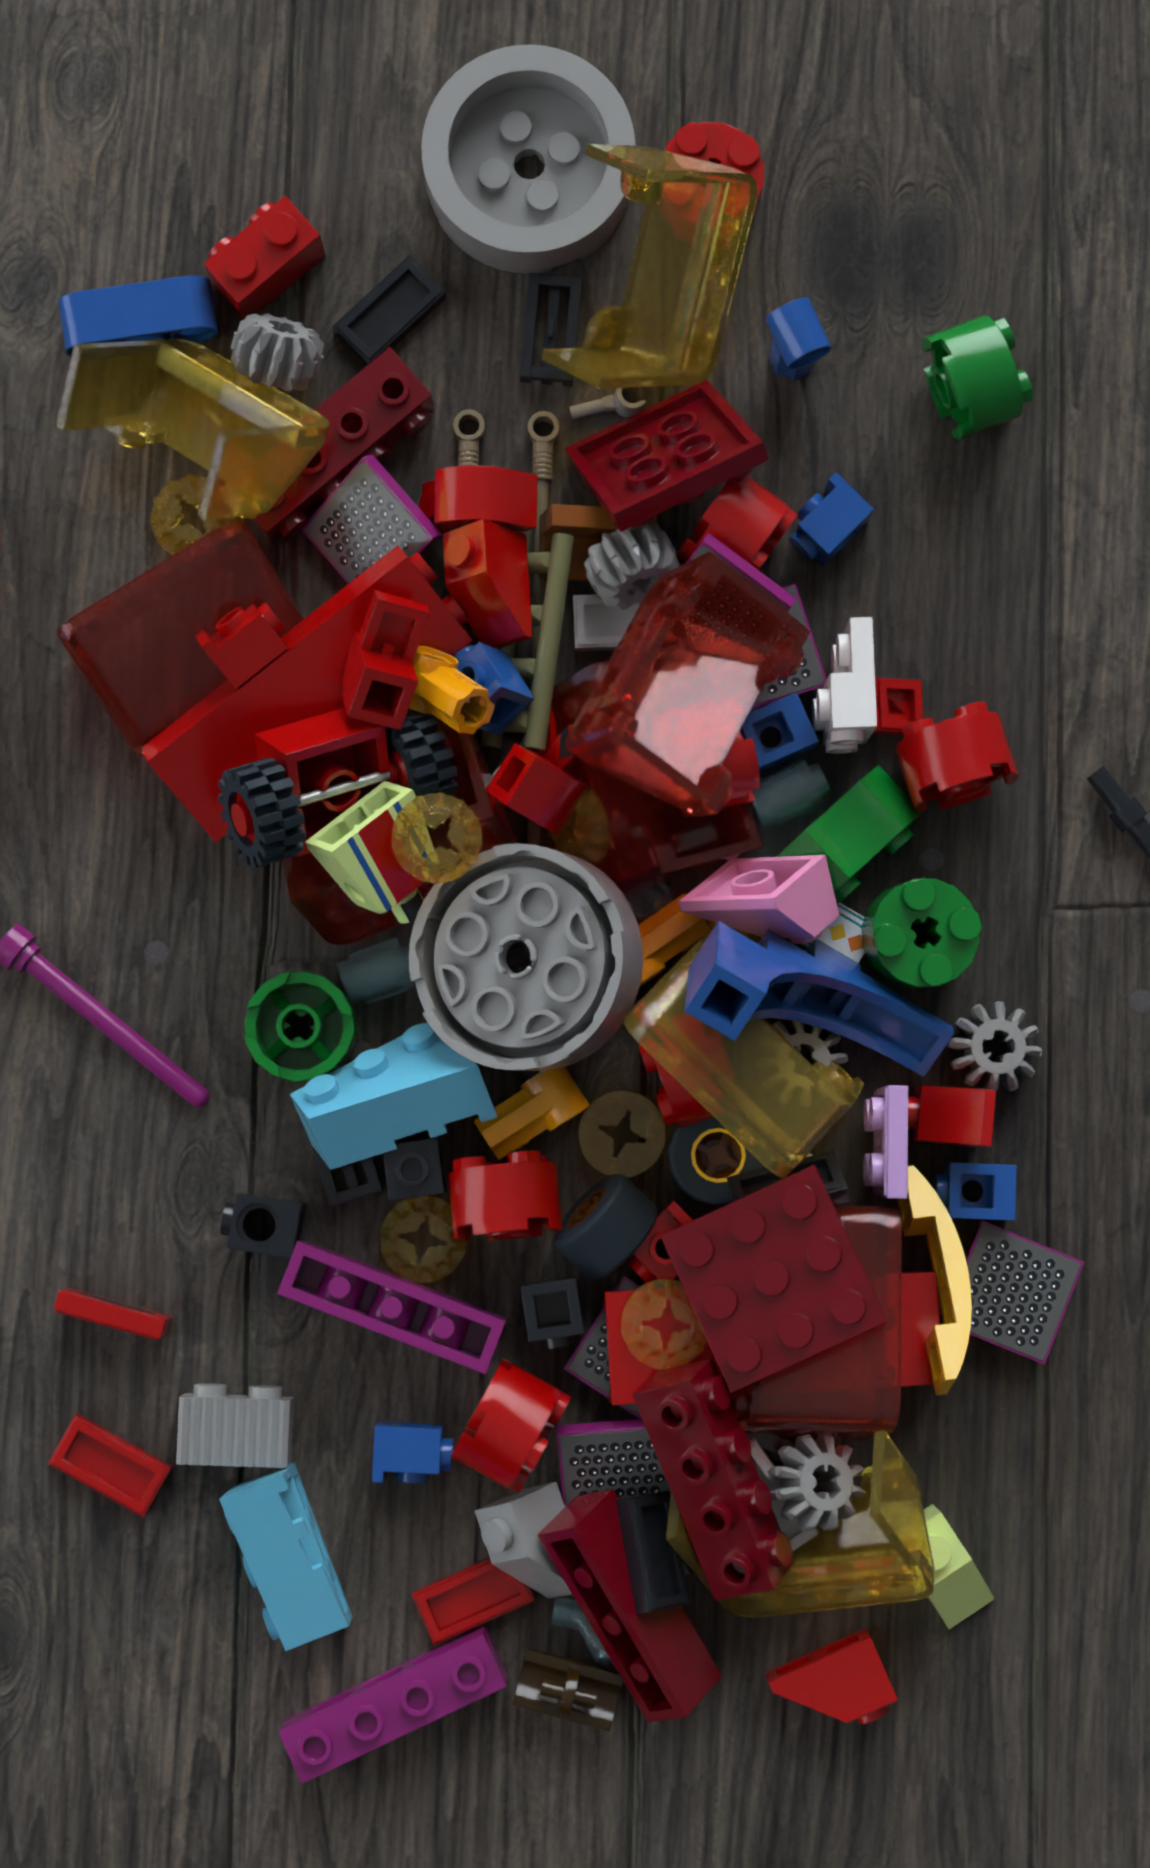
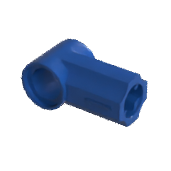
M807 297L799 298L780 306L765 319L773 335L768 360L775 375H784L793 382L810 375L813 363L824 357L832 349L813 305Z

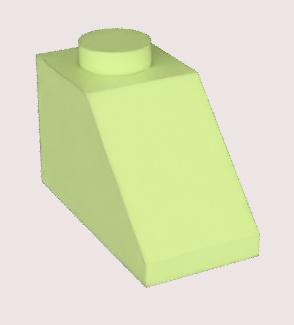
M933 1504L887 1534L948 1629H951L995 1599L970 1555L941 1511Z

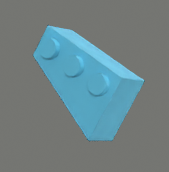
M427 1022L410 1027L403 1035L377 1049H369L362 1052L354 1061L329 1074L314 1077L304 1087L290 1094L312 1146L330 1170L396 1150L397 1143L395 1140L428 1130L430 1138L446 1134L447 1127L445 1124L478 1114L481 1122L497 1118L478 1065L446 1045Z
M294 1462L288 1468H278L235 1485L219 1498L228 1526L233 1535H235L244 1555L242 1559L248 1579L253 1588L258 1587L266 1607L262 1609L263 1618L273 1640L280 1638L285 1651H288L350 1625L353 1619L352 1613Z

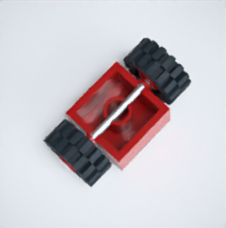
M345 707L256 733L255 741L258 761L223 771L221 774L222 779L218 783V787L222 792L218 794V802L224 806V811L220 813L222 821H227L229 829L226 831L229 840H235L234 850L238 855L243 854V862L246 865L251 864L252 868H259L293 856L300 857L311 852L307 848L305 841L383 781L413 789L423 815L449 807L456 799L453 793L458 792V783L453 780V777L458 776L457 766L451 765L450 758L454 757L452 748L447 749L444 744L448 739L444 731L437 732L438 723L434 718L429 719V714L415 713L406 716L401 730L350 718L347 716Z

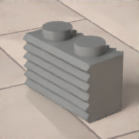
M194 1384L193 1393H185L179 1396L176 1464L288 1468L292 1464L295 1397H283L281 1386L252 1385L249 1386L248 1395H227V1385Z

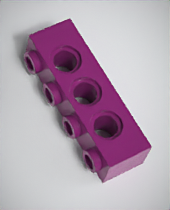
M306 1240L297 1241L277 1294L484 1374H486L507 1320L506 1317Z
M483 1624L285 1718L278 1733L299 1780L303 1784L507 1687L508 1672L486 1624Z

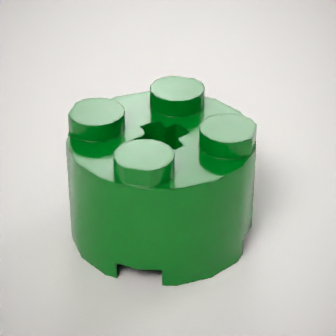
M981 315L922 339L920 344L921 350L924 353L931 351L933 365L923 368L930 394L941 419L952 415L957 425L952 428V436L961 440L1016 419L1023 412V404L1033 400L1030 380L1023 369L1017 371L1010 350L1015 348V340L1011 327L1005 318L993 321L989 316Z
M925 878L912 879L882 891L867 907L861 926L862 947L867 956L866 962L868 966L884 982L902 989L938 987L958 978L973 961L980 943L979 933L982 928L979 914L973 909L971 902L955 886L938 879ZM923 924L926 928L925 934L928 940L926 943L916 946L913 942L917 934L910 928L912 925Z
M308 972L281 973L263 983L249 1000L248 1011L244 1021L245 1043L255 1062L270 1074L297 1083H308L316 1076L329 1074L344 1066L352 1056L359 1035L357 1013L347 995L324 976ZM297 1015L305 1020L311 1017L314 1019L315 1024L310 1027L314 1032L307 1040L301 1037H296L292 1040L289 1035L295 1029L290 1022Z

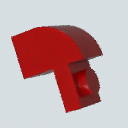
M469 465L437 469L435 480L422 484L419 508L442 534L439 539L443 538V533L481 519H486L520 533L537 527L538 475L494 466Z
M374 590L360 632L354 631L346 659L342 692L348 717L401 730L418 684V678L412 662L430 616L427 604Z
M514 743L486 791L507 807L559 835L588 787L529 748L525 749Z

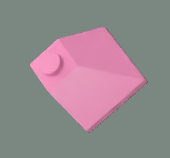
M826 855L730 859L678 901L681 912L716 923L721 921L731 928L763 937L767 929L782 938H789L790 942L794 944L808 943L818 939L822 935V931L840 916Z

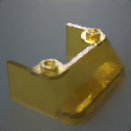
M587 144L585 155L621 170L620 186L626 198L636 203L645 204L622 306L604 307L590 319L586 327L582 348L543 349L541 359L598 389L699 384L709 377L718 360L757 201L758 190L756 181L751 175L733 167L653 147Z
M182 339L75 344L56 427L62 431L103 427L115 435V440L126 447L143 449L149 443L163 442L209 471L198 516L207 521L238 516L242 518H256L258 514L270 511L323 447L329 428V421L321 414L275 387L269 389L267 385L262 383H252L250 377L242 376L235 370V366L231 361L201 344Z
M708 931L623 1018V1022L634 1039L762 1165L775 1175L785 1178L852 1107L865 1083L858 1076L852 1079L836 1063L832 1062L826 1066L823 1063L815 1062L811 1065L764 1018L749 1021L734 1041L686 1013L684 1008L689 966L711 932Z
M886 1431L874 1433L873 1464L867 1467L861 1474L860 1487L866 1494L862 1498H849L856 1514L850 1519H842L838 1516V1527L833 1530H823L818 1524L816 1528L819 1534L792 1551L794 1564L774 1590L717 1600L725 1610L738 1616L757 1618L925 1599L933 1593L935 1567L918 1478ZM671 1492L666 1540L711 1592Z

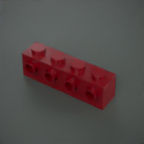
M389 347L225 485L231 497L272 544L282 537L285 540H289L302 531L301 529L310 520L307 516L328 499L362 457L373 455L382 464L391 454L390 446L403 435L411 438L428 425L432 419L430 413L434 410L432 394L392 348Z
M713 1358L654 1372L632 1395L715 1601L774 1590L794 1564L792 1547L787 1535L781 1532L773 1512L770 1490L767 1484L760 1479L751 1456L749 1437L738 1424L730 1404V1390L726 1381L719 1376Z
M609 1489L576 1496L537 1536L647 1722L686 1718L722 1677V1674L682 1606L636 1614L616 1500L619 1498L614 1490Z

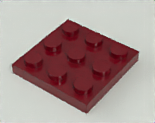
M704 380L564 448L572 468L620 532L629 528L644 526L651 522L655 515L678 504L693 502L699 499L705 491L727 480L745 477L754 467L769 461L763 441L708 380Z
M816 1165L805 1168L661 1235V1239L730 1393L741 1390L888 1322Z

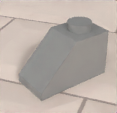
M557 1482L521 1489L519 1493L514 1492L474 1510L481 1529L482 1540L487 1547L492 1564L548 1599L572 1595L537 1536L565 1507Z

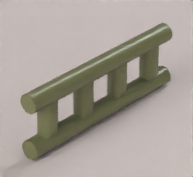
M554 533L550 552H528L530 538L526 536L529 574L547 573L543 605H531L532 626H540L536 658H514L516 643L499 650L507 652L522 679H533L531 694L534 700L530 703L529 711H522L499 735L482 730L480 744L482 748L501 750L504 732L526 733L525 749L529 748L533 751H545L574 541V536ZM499 697L493 704L495 705L502 697Z

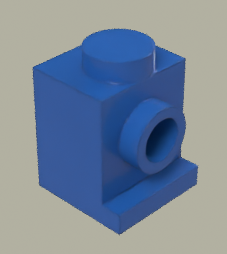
M837 472L828 479L824 490L826 497L823 498L817 493L799 510L797 518L801 522L798 524L796 531L788 538L790 544L802 557L808 561L815 557L823 566L869 522L874 511Z
M479 642L477 645L464 647L455 654L454 657L459 661L457 670L489 690V699L492 703L499 697H502L495 704L489 723L483 724L478 728L499 735L534 700L533 695L507 652Z
M797 692L743 715L736 720L744 740L753 738L759 764V773L803 753L806 754L815 750L819 742ZM766 730L776 732L779 735L780 744L774 748L764 746L760 740L761 733Z
M949 1162L944 1163V1173H935L933 1189L940 1197L951 1218L1015 1220L1017 1165ZM969 1180L975 1181L980 1187L979 1197L972 1202L967 1201L962 1195V1186Z
M378 1421L374 1430L372 1482L383 1483L387 1477V1472H396V1481L405 1483H428L429 1474H439L440 1471L452 1472L453 1458L450 1456L453 1452V1438H443L444 1424Z

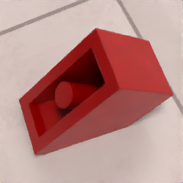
M481 519L443 533L445 586L468 616L467 622L480 643L500 649L532 638L526 535L486 519Z
M923 1085L915 1087L914 1097L908 1096V1129H911L910 1141L974 1148L992 1146L996 1090Z
M865 1628L764 1672L774 1694L846 1723L857 1719L859 1724L875 1721L889 1712L887 1705L898 1701L872 1638Z

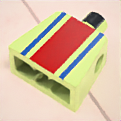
M383 781L305 841L310 852L356 905L378 914L388 912L391 909L399 923H409L416 919L424 901L418 887L436 874L439 867V861L413 789Z

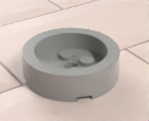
M515 45L493 50L475 58L454 73L438 92L429 109L424 124L421 144L422 163L429 200L444 232L459 248L474 259L496 269L513 273L551 272L554 267L567 264L578 258L583 260L591 255L611 237L619 226L628 208L633 190L636 154L634 128L625 102L615 86L603 73L586 60L570 52L542 45ZM537 155L544 165V171L541 175L534 179L520 177L514 170L515 162L517 163L524 157Z
M515 843L493 846V849L481 852L468 860H461L452 866L435 883L424 899L415 919L410 938L411 982H415L419 999L425 1011L422 1014L436 1035L455 1052L473 1062L495 1069L544 1071L562 1068L587 1058L606 1044L626 1020L635 1002L642 977L643 949L639 927L630 904L617 885L600 869L577 856L533 844ZM524 941L530 950V961H532V964L527 966L524 971L514 973L507 965V951L514 943Z

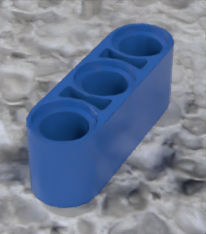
M181 276L78 291L66 294L59 299L65 354L73 358H94L207 341L218 335L211 280L204 276Z

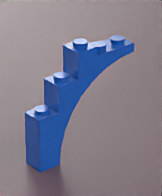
M718 921L689 966L684 1011L734 1041L745 1025L751 1020L763 1018L794 1020L823 1028L854 1040L924 1077L954 1035L953 1026L861 972L859 963L819 939L811 941L804 951L767 929L757 944L721 921Z

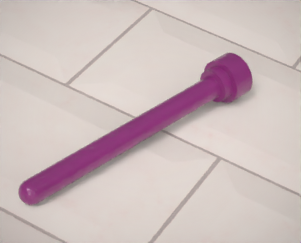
M20 923L16 924L0 940V964L7 970L15 968L20 973L26 970L194 1107L200 1108L209 1102L210 1094L204 1086L40 954L42 948L35 943L37 937Z

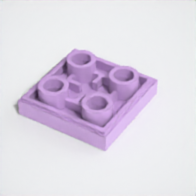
M888 1085L876 1089L874 1097L864 1101V1131L873 1132V1153L864 1154L863 1183L864 1186L873 1187V1195L876 1198L907 1199L908 1086Z

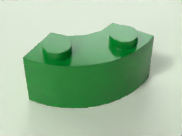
M878 765L807 827L777 857L826 855L838 905L861 884L854 875L883 848L890 855L894 854L915 834L908 825L922 812L914 809L911 799Z

